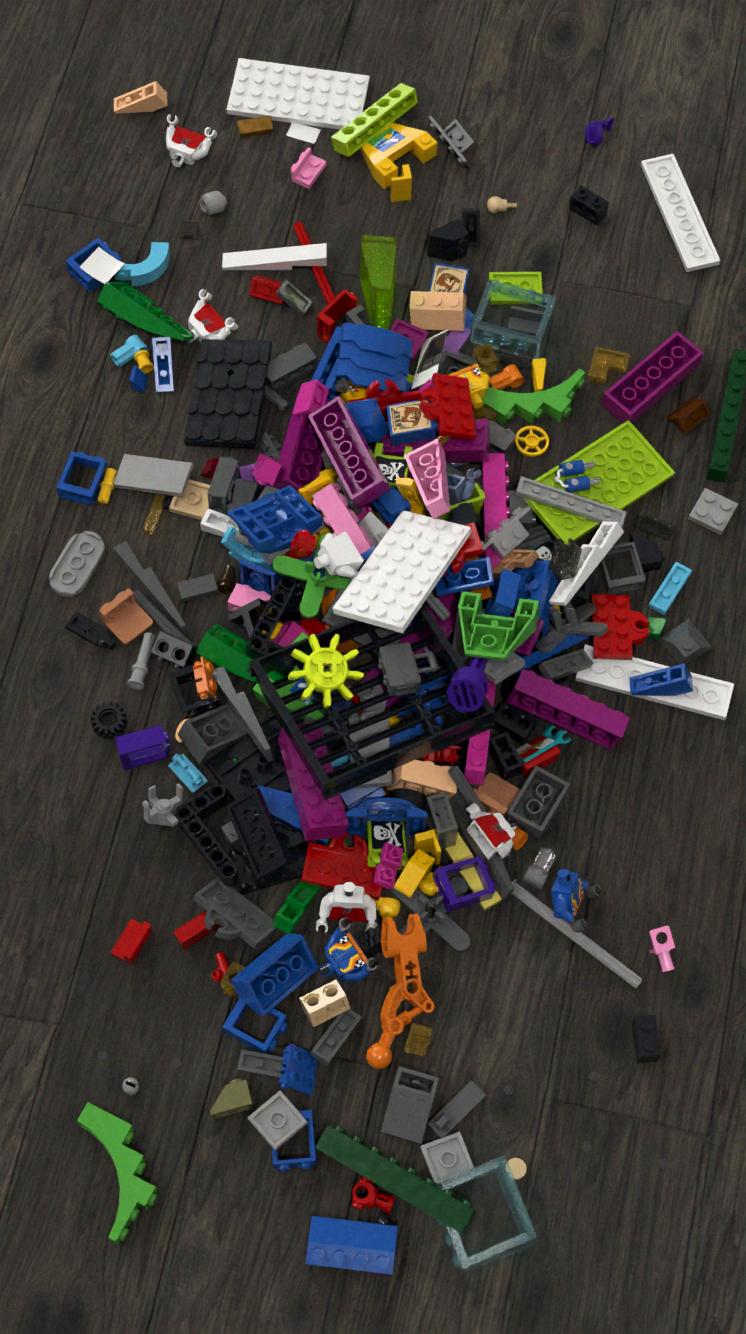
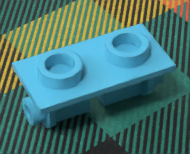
M175 754L172 757L173 762L168 767L192 793L208 782L184 754Z

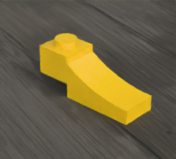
M325 469L319 472V477L299 489L298 492L312 506L314 505L312 495L331 483H338L337 479L340 477L335 469Z

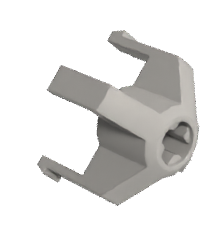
M376 685L373 689L369 688L357 693L360 698V702H363L384 692L380 685ZM386 700L364 709L362 713H354L351 718L360 717L361 720H365L384 712Z
M179 783L176 784V796L169 800L156 797L155 785L148 788L149 803L145 800L142 804L144 806V820L148 824L177 825L179 820L174 815L176 808L183 804V787Z

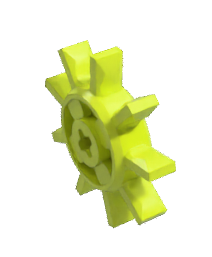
M312 634L308 638L313 650L310 655H306L297 649L292 651L291 656L303 662L304 666L301 671L291 672L288 675V680L305 679L309 686L302 693L300 699L303 701L310 697L313 690L323 693L324 708L331 706V692L338 690L347 701L353 697V694L344 685L346 678L361 680L364 673L348 670L347 661L354 659L359 652L357 649L348 652L346 655L338 652L336 647L339 643L340 635H334L330 641L329 648H321L315 634Z

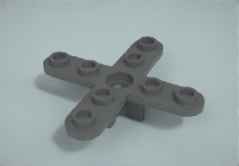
M569 601L563 607L566 618L563 619L556 607H549L552 620H550L548 634L536 644V649L542 653H548L569 634L601 637L607 632L608 627L605 623L583 622L596 611V606L593 603L583 604L575 610Z
M454 877L450 880L456 898L462 897L467 893L468 883L464 878ZM394 888L391 889L392 893L414 914L419 915L425 934L432 929L455 951L462 952L468 949L470 946L469 935L446 915L447 911L443 903V896H440L439 892L429 900L418 889L411 898ZM432 907L436 910L434 918H428L429 913L425 911L427 908ZM408 923L399 931L401 935L407 930Z

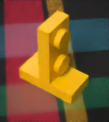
M397 478L395 485L401 495L410 502V512L425 516L428 509L425 506L415 480L411 478Z

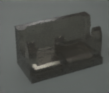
M571 538L568 539L570 545L564 544L562 539H556L549 569L558 581L574 578L576 575L582 549Z

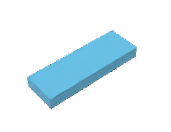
M675 562L648 607L665 615L691 575L692 570Z

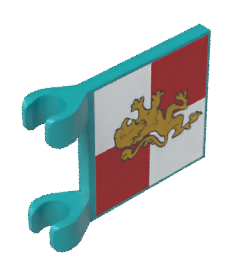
M555 725L547 726L543 734L516 749L522 762H528L557 744L569 743L570 737L562 739L563 734L567 733V731L560 730L551 734V730L555 728Z

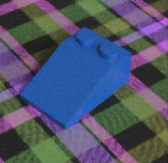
M244 560L239 561L241 585H248L256 591H264L272 596L283 575L276 573L274 570L266 569L261 564H253Z

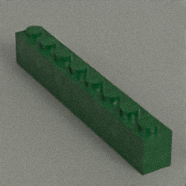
M734 349L730 361L707 480L725 483L746 384V351Z
M336 1124L334 1128L327 1125L315 1148L454 1230L466 1235L478 1213L473 1210L474 1205L465 1199H462L461 1202L454 1199L456 1194L446 1188L443 1191L437 1189L436 1182L427 1177L424 1180L418 1178V1172L408 1166L406 1170L399 1167L400 1162L391 1156L388 1159L382 1157V1151L371 1145L368 1149L363 1146L364 1141L355 1135L352 1138L346 1136V1130Z

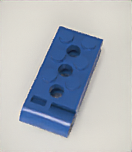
M344 323L341 327H336L311 380L317 379L329 389L327 399L330 401L339 396L335 387L337 381L341 379L336 377L341 329L345 324L353 323Z
M550 560L534 561V564L529 568H516L515 573L521 575L514 610H517L520 598L539 601V619L543 620L544 624L536 643L548 634L551 619L549 607H553L549 601L557 589L561 571L557 567H552L553 563Z

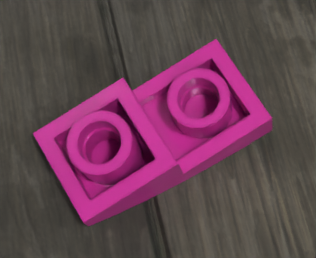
M387 842L384 843L380 853V862L375 870L374 884L389 890L394 888L396 871L401 867L402 848Z

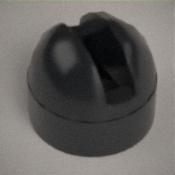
M384 1212L375 1223L392 1225V1220Z

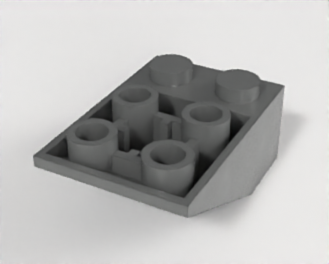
M399 1066L381 1133L421 1144L439 1078Z

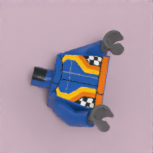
M561 869L557 873L558 876L551 892L554 918H561L567 923H571L573 932L579 933L585 930L583 927L587 926L583 918L575 920V915L585 894L584 890H586L588 898H594L599 896L596 892L601 891V887L597 884L589 886L588 882L580 878L579 874L569 872L567 869Z
M348 917L340 919L339 927L333 932L325 947L324 959L327 963L318 968L324 979L334 973L339 981L360 982L369 976L372 970L379 971L381 965L374 967L373 964L378 959H367L350 932L346 933V930L353 928L354 923H350L347 927L345 921Z

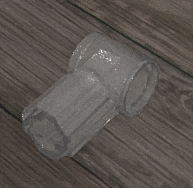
M542 847L533 865H530L527 869L523 881L541 890L557 855L552 850Z

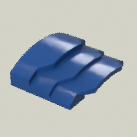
M345 324L341 329L336 377L350 380L354 386L366 388L378 380L380 384L378 391H385L387 389L385 379H389L399 386L401 393H404L406 391L413 341L384 328L361 324Z
M291 485L227 512V515L248 537V542L260 553H272L287 549L291 546L293 537L298 530H307L312 534L322 525V515Z
M397 798L369 799L346 812L349 823L346 830L348 836H354L355 834L366 836V821H405V836H415V834L426 832L427 812L417 808L407 800Z

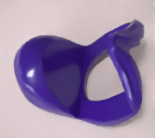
M611 117L603 121L589 123L585 129L586 141L592 146L600 145L603 141L602 127L610 131L614 118Z

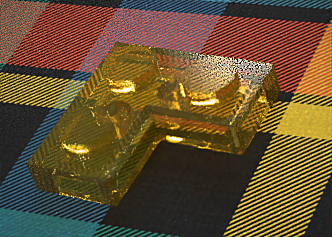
M595 346L588 379L605 383L608 368L626 372L630 354Z

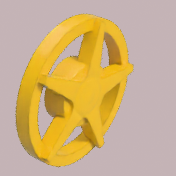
M525 426L517 432L515 445L522 455L536 457L542 455L547 450L549 438L543 429L537 426ZM530 430L525 438L519 437L522 432ZM532 430L540 432L544 437H538L536 434H533ZM518 440L525 443L526 447L524 450L520 447ZM546 440V445L541 450L538 446L539 442ZM529 449H535L537 452L531 453L527 451Z

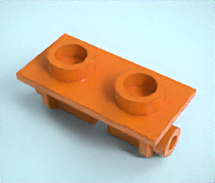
M201 657V661H196L193 666L195 680L202 679V681L196 683L198 696L201 699H206L211 694L217 698V684L213 678V664L204 657Z

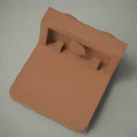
M129 588L118 593L115 599L110 603H105L99 610L101 621L124 645L132 642L153 625V620L135 602L134 593Z
M493 773L486 775L483 786L480 785L478 789H473L486 812L492 814L501 813L504 818H506L507 812L521 791Z

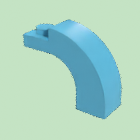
M151 242V251L148 258L138 264H124L114 274L115 280H131L132 286H141L158 279L165 272L169 264V243Z
M228 527L221 543L230 550L228 554L237 561L244 560L253 564H261L266 569L274 570L272 565L269 566L264 562L262 553L235 541V535L238 530L234 527Z

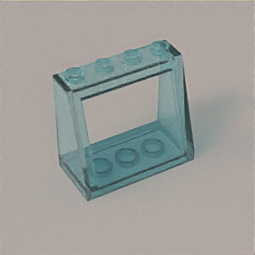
M489 279L471 324L470 342L529 359H539L556 307L557 298L549 294L544 295L531 289L526 290L516 285H508L498 280L493 281ZM491 293L546 307L536 336L482 322L481 319Z
M505 1155L436 1185L437 1189L443 1191L444 1188L450 1189L496 1172L520 1235L467 1257L458 1231L437 1220L439 1226H444L445 1242L448 1248L452 1247L454 1266L456 1269L460 1268L461 1273L534 1246L537 1239Z

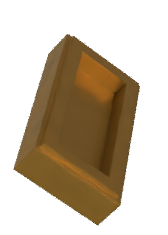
M270 116L237 121L240 138L274 132Z

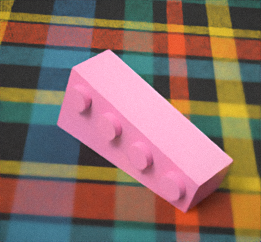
M438 439L404 455L425 506L433 519L450 511L445 452Z
M331 483L312 495L314 498L313 503L318 510L321 509L323 512L325 523L328 526L331 525L335 531L333 534L339 535L346 531L361 555L374 545L362 525L358 526V516L352 509L349 510V502L346 496L339 492L342 489L339 483Z

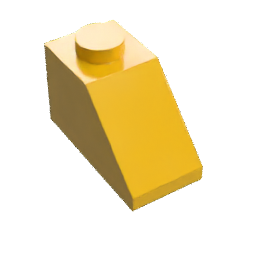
M418 849L408 861L395 883L394 889L411 898L419 888L422 880L431 871L435 858Z

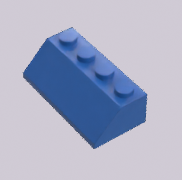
M287 933L231 979V982L239 998L260 1016H264L317 971L319 967L302 934Z
M312 1216L306 1264L393 1275L398 1226Z

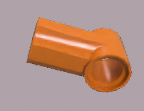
M511 364L505 367L501 373L491 376L489 386L498 390H503L507 387L517 388L524 382V378L517 366Z

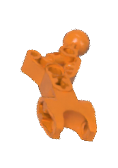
M410 914L408 916L407 930L402 935L397 931L393 918H383L382 952L385 958H394L396 984L390 988L381 1010L380 1019L383 1030L378 1043L371 1045L366 1053L367 1062L374 1069H384L391 1063L392 1052L390 1046L395 1035L402 1032L405 1025L412 1022V1018L422 1012L430 1013L434 1010V1003L422 987L418 954L426 952L427 941L418 914ZM409 983H411L412 989L410 992H408L407 985ZM404 999L415 1007L409 1012L405 1010L396 1016V1011Z

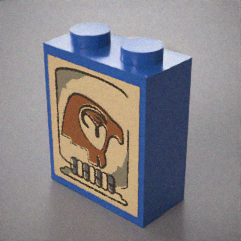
M435 263L429 292L465 294L469 279V269L461 266L456 267Z
M415 400L386 405L393 446L437 439L436 431H439L438 421L423 417L425 414L419 408L420 401Z

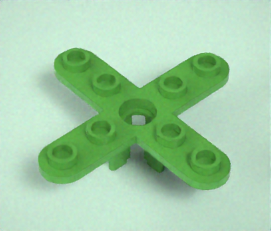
M328 533L320 537L314 559L318 557V552L321 548L320 543ZM284 555L277 556L273 560L272 566L276 573L307 581L300 604V613L306 618H313L318 614L325 587L335 590L340 588L346 590L352 582L349 577L330 575L325 567L320 568L325 572L324 577L320 578L321 572H317L315 576L314 571L318 568H316L314 560L313 562H305Z

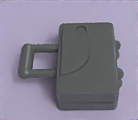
M408 642L379 648L378 668L382 670L383 684L387 686L390 696H400L420 691V673L438 670L434 652L413 654L411 645ZM427 657L430 667L418 669L415 659Z

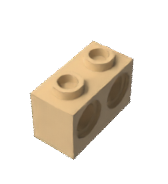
M337 980L299 998L303 1011L313 1027L350 1009L347 996Z

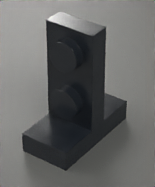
M258 598L227 614L229 621L237 625L243 624L250 638L259 621L258 615L263 613L268 602ZM252 645L253 648L259 649L258 646Z

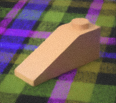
M157 81L114 98V112L116 114L153 112L167 106V92Z

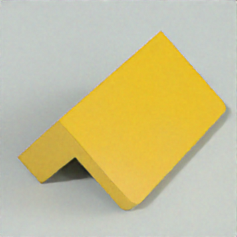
M409 164L402 165L401 177L391 178V202L411 200L412 175Z
M435 830L415 834L414 852L418 849L425 853L431 852L433 858H435V865H439L441 848Z

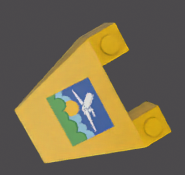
M392 123L362 146L360 151L373 178L386 189L391 185V178L398 177V167L393 161L411 151L424 164L437 155V141L426 131Z

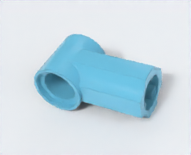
M132 335L126 340L125 345L110 355L115 365L121 367L132 360L138 351H148V347L138 335Z

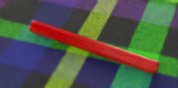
M300 221L294 223V230L301 246L312 245L303 223ZM311 266L328 305L335 298V295L322 266Z

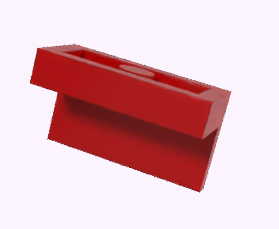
M259 275L252 278L249 295L279 304L284 303L276 295L282 282Z
M207 911L173 931L174 936L184 950L219 928L218 924H214L211 930L206 928L204 916Z
M131 919L112 949L111 954L132 965L153 931L151 924L146 921L141 924Z

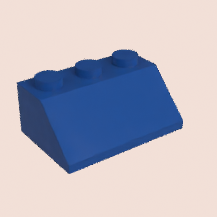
M376 398L346 403L367 443L380 441L389 431Z
M490 557L466 561L463 568L456 574L452 573V568L449 566L446 570V576H442L435 586L437 596L440 598L459 594L462 591L470 592L495 586Z

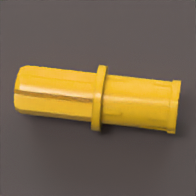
M106 468L98 496V502L101 504L109 502L111 491L114 490L113 483L117 474L115 469Z

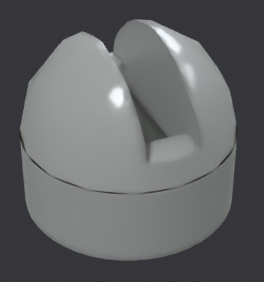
M133 1077L126 1078L122 1084L123 1091L127 1095H135L140 1088L138 1080ZM129 1082V1083L134 1084V1085H136V1086H135V1088H134V1087H132V1086L126 1085V1083Z

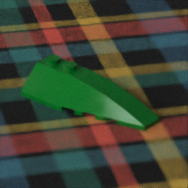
M105 282L97 301L102 304L104 309L114 312L117 318L126 320L139 328L161 336L180 340L194 339V336L180 324H174L175 319L164 315L162 308L154 307V302L128 283Z
M218 624L209 629L204 634L196 653L200 654V657H204L206 660L217 664L218 668L224 666L225 670L258 683L256 677L251 678L248 673L250 661L254 660L248 657L245 651L248 641ZM276 670L267 673V676L275 682L288 676Z

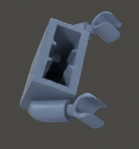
M475 467L467 470L468 481L466 477L447 472L449 503L451 506L470 500L475 486L474 479L481 476V470H477L475 473Z

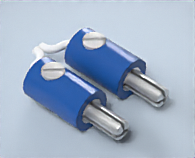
M582 460L559 464L555 481L559 482L567 492L588 490L590 485L600 484L599 477L589 479L588 476L566 479L564 484L559 480L560 475L561 477L582 474L585 469L594 468L595 464L593 461L583 463Z

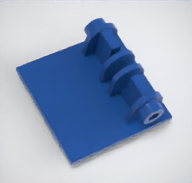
M293 1044L286 1046V1049L283 1050V1060L281 1063L286 1068L280 1069L283 1073L280 1074L279 1081L281 1089H288L290 1087L306 1095H313L317 1059L310 1055L311 1052Z

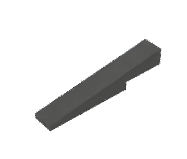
M127 541L113 547L116 559L166 617L184 635L187 634L186 624L152 568H142Z
M224 666L215 669L213 678L217 684V691L268 762L272 761L273 757L270 746L244 691L236 694Z
M457 789L456 794L449 799L456 823L476 857L481 856L482 861L486 862L488 875L494 881L500 898L505 900L513 892L514 887L501 856L497 853L488 860L466 830L474 819L470 818V813L466 810L469 805L460 790Z

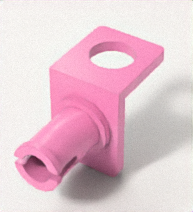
M669 926L650 930L649 933L654 949H650L649 952L658 955L662 972L675 969L669 953L671 949L675 948ZM659 932H664L667 935V941L664 944H660L656 940Z

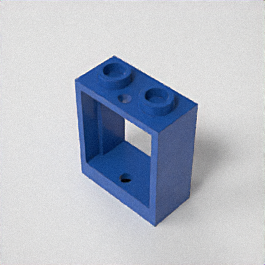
M99 238L66 260L67 271L89 292L100 286L102 282L82 270L80 265L98 247L115 259L122 261L119 254L114 253L106 242H102Z
M71 451L56 487L58 497L94 506L101 488L100 483L103 482L105 470L108 468L106 460L101 457L88 456L82 452ZM75 464L98 469L90 490L67 484Z
M506 569L501 571L495 586L491 589L492 597L488 598L485 614L503 617L510 616L514 609L521 575Z
M239 998L222 1027L223 1033L259 1053L268 1054L269 1051L273 1052L278 1043L276 1040L278 1035L283 1034L288 1026V1023H286L287 1015L274 1008L266 1013L277 1019V1022L263 1044L236 1029L248 1008V1005Z
M312 1110L299 1111L308 1122L310 1158L278 1160V1150L274 1151L272 1149L274 1169H278L280 1172L289 1171L291 1167H299L301 1170H306L316 1165Z

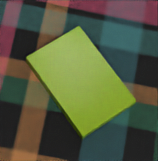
M489 272L490 305L543 304L541 272Z

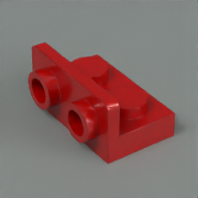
M555 746L528 762H523L524 766L521 773L524 778L531 774L535 766L544 768L557 761L561 751Z

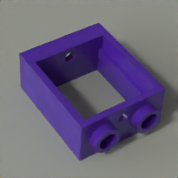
M161 725L115 737L123 770L169 758L168 751L171 750L167 731L163 732Z
M481 856L437 868L432 876L440 896H443V903L447 912L489 900L493 897L496 890L494 881L488 875L487 864L485 861H482ZM475 867L484 890L456 898L447 875Z

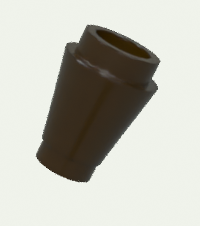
M231 565L224 567L217 582L218 590L223 594H230L235 588V567Z

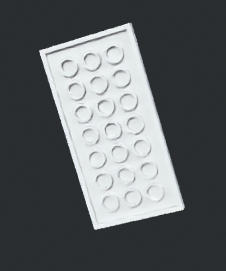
M239 58L226 109L227 114L252 118L270 116L271 120L341 130L363 113L370 76Z
M405 510L402 511L334 605L333 614L404 633L470 536L471 527L436 518L433 519L432 517Z

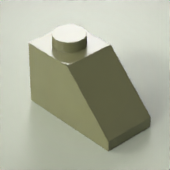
M234 1079L228 1085H225L210 1110L212 1120L253 1109L247 1081Z

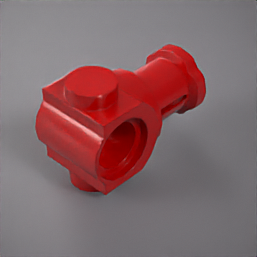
M298 530L293 537L290 551L286 552L285 556L295 559L309 558L314 552L316 537L312 536L307 530Z
M361 1177L359 1183L353 1188L351 1207L360 1211L367 1207L370 1209L377 1207L386 1210V1213L390 1214L395 1195L389 1196L380 1193L379 1188L373 1187V1181ZM363 1189L367 1191L368 1196L361 1199L357 1197V1191Z

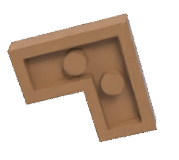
M513 549L492 568L494 579L498 578L503 569L512 571L514 568L531 567L539 557L536 550Z

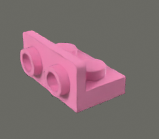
M308 147L305 152L301 153L298 162L294 163L291 167L292 181L310 189L326 167V161L312 155V149Z

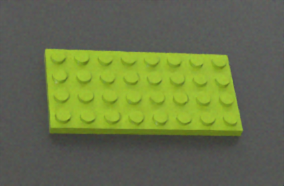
M628 420L562 462L582 460L583 463L593 461L595 464L594 468L585 469L582 474L561 477L560 475L559 480L564 484L566 479L588 476L589 479L599 477L600 484L590 485L588 490L572 493L623 510L672 478L675 472ZM559 465L534 480L566 491L559 482L555 481ZM522 497L565 548L601 525V523Z

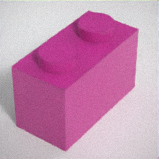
M260 453L251 473L258 483L264 486L268 484L273 485L282 465L277 460Z

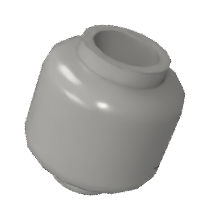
M219 191L205 193L200 200V207L207 215L222 213L227 204L226 197Z

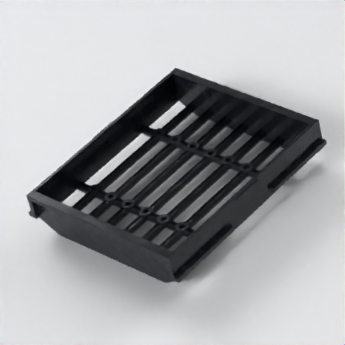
M424 603L412 619L414 625L406 628L404 633L395 632L382 638L375 631V629L380 628L379 626L353 619L315 635L321 648H329L330 641L335 634L340 635L339 645L368 633L373 642L356 648L359 652L355 656L357 657L374 649L379 650L380 647L417 632L421 640L410 644L412 652L427 647L429 651L434 652L437 664L440 667L439 670L420 677L421 685L446 676L448 681L451 682L454 673L458 669L466 667ZM308 638L250 661L248 673L251 678L256 677L264 698L316 785L321 790L324 800L383 776L388 771L427 754L436 753L495 727L493 722L495 710L486 697L479 709L441 726L435 725L432 720L433 718L456 708L448 703L428 711L423 706V703L447 694L449 684L422 696H418L416 693L407 694L410 701L348 727L343 726L340 719L395 696H390L388 691L336 712L331 706L324 708L323 693L313 690L312 693H314L318 701L290 713L285 705L300 699L303 691L308 687L282 698L276 690L304 678L288 680V677L272 683L267 673L294 662L300 671L303 670L304 663L292 657L291 653L294 649H297L306 655H310L313 650ZM427 657L416 660L417 668L429 664ZM376 658L350 670L363 673L377 667L379 660ZM383 674L351 687L349 690L355 695L383 683ZM340 692L331 696V704L345 698ZM414 707L420 714V716L358 742H353L349 736L352 733ZM321 708L327 714V717L300 728L294 721ZM423 722L429 728V731L366 758L362 757L358 751ZM331 723L336 729V732L310 743L303 736ZM340 738L343 740L346 747L317 759L312 751ZM348 754H351L354 758L355 763L329 774H326L322 765Z

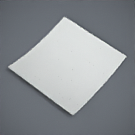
M98 247L80 268L105 284L125 263L115 259Z

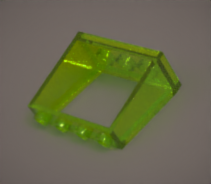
M361 235L360 285L370 326L390 330L395 288L397 238Z

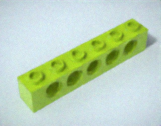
M400 83L331 137L334 151L347 157L355 153L418 103L415 88Z

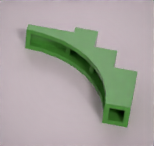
M578 369L560 385L534 393L505 392L489 386L485 392V397L482 398L484 404L478 410L503 425L508 420L511 421L515 414L532 424L535 419H539L542 416L543 412L561 422L564 417L567 418L572 410L570 406L576 394L575 392L577 389L580 390L585 384V372Z
M87 1102L77 1122L79 1126L93 1134L103 1144L113 1159L118 1174L120 1186L119 1207L115 1223L108 1237L111 1242L118 1245L120 1241L126 1239L129 1233L127 1228L130 1222H134L140 1213L138 1208L141 1207L147 1210L149 1205H154L158 1194H156L157 1189L154 1185L137 1177V1175L143 1173L146 1167L144 1155L125 1146L126 1144L129 1145L134 1137L133 1126Z

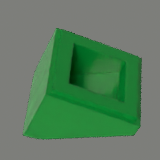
M648 617L649 627L647 628L650 629L648 637L659 640L667 620Z

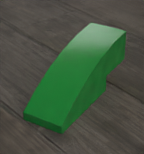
M299 882L287 897L286 903L276 914L273 926L285 933H292L322 887Z

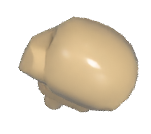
M497 196L491 197L487 201V208L492 214L506 212L507 208L517 207V203H507L506 199Z

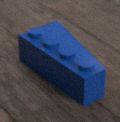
M258 785L257 788L261 791L272 819L303 833L293 794ZM319 839L315 841H317V843L321 845L327 844L328 839Z

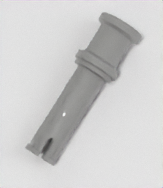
M144 633L137 661L131 667L132 674L131 678L127 681V685L133 689L141 690L144 688L143 681L145 675L148 674L147 664L154 640L156 639V636L152 635V633Z

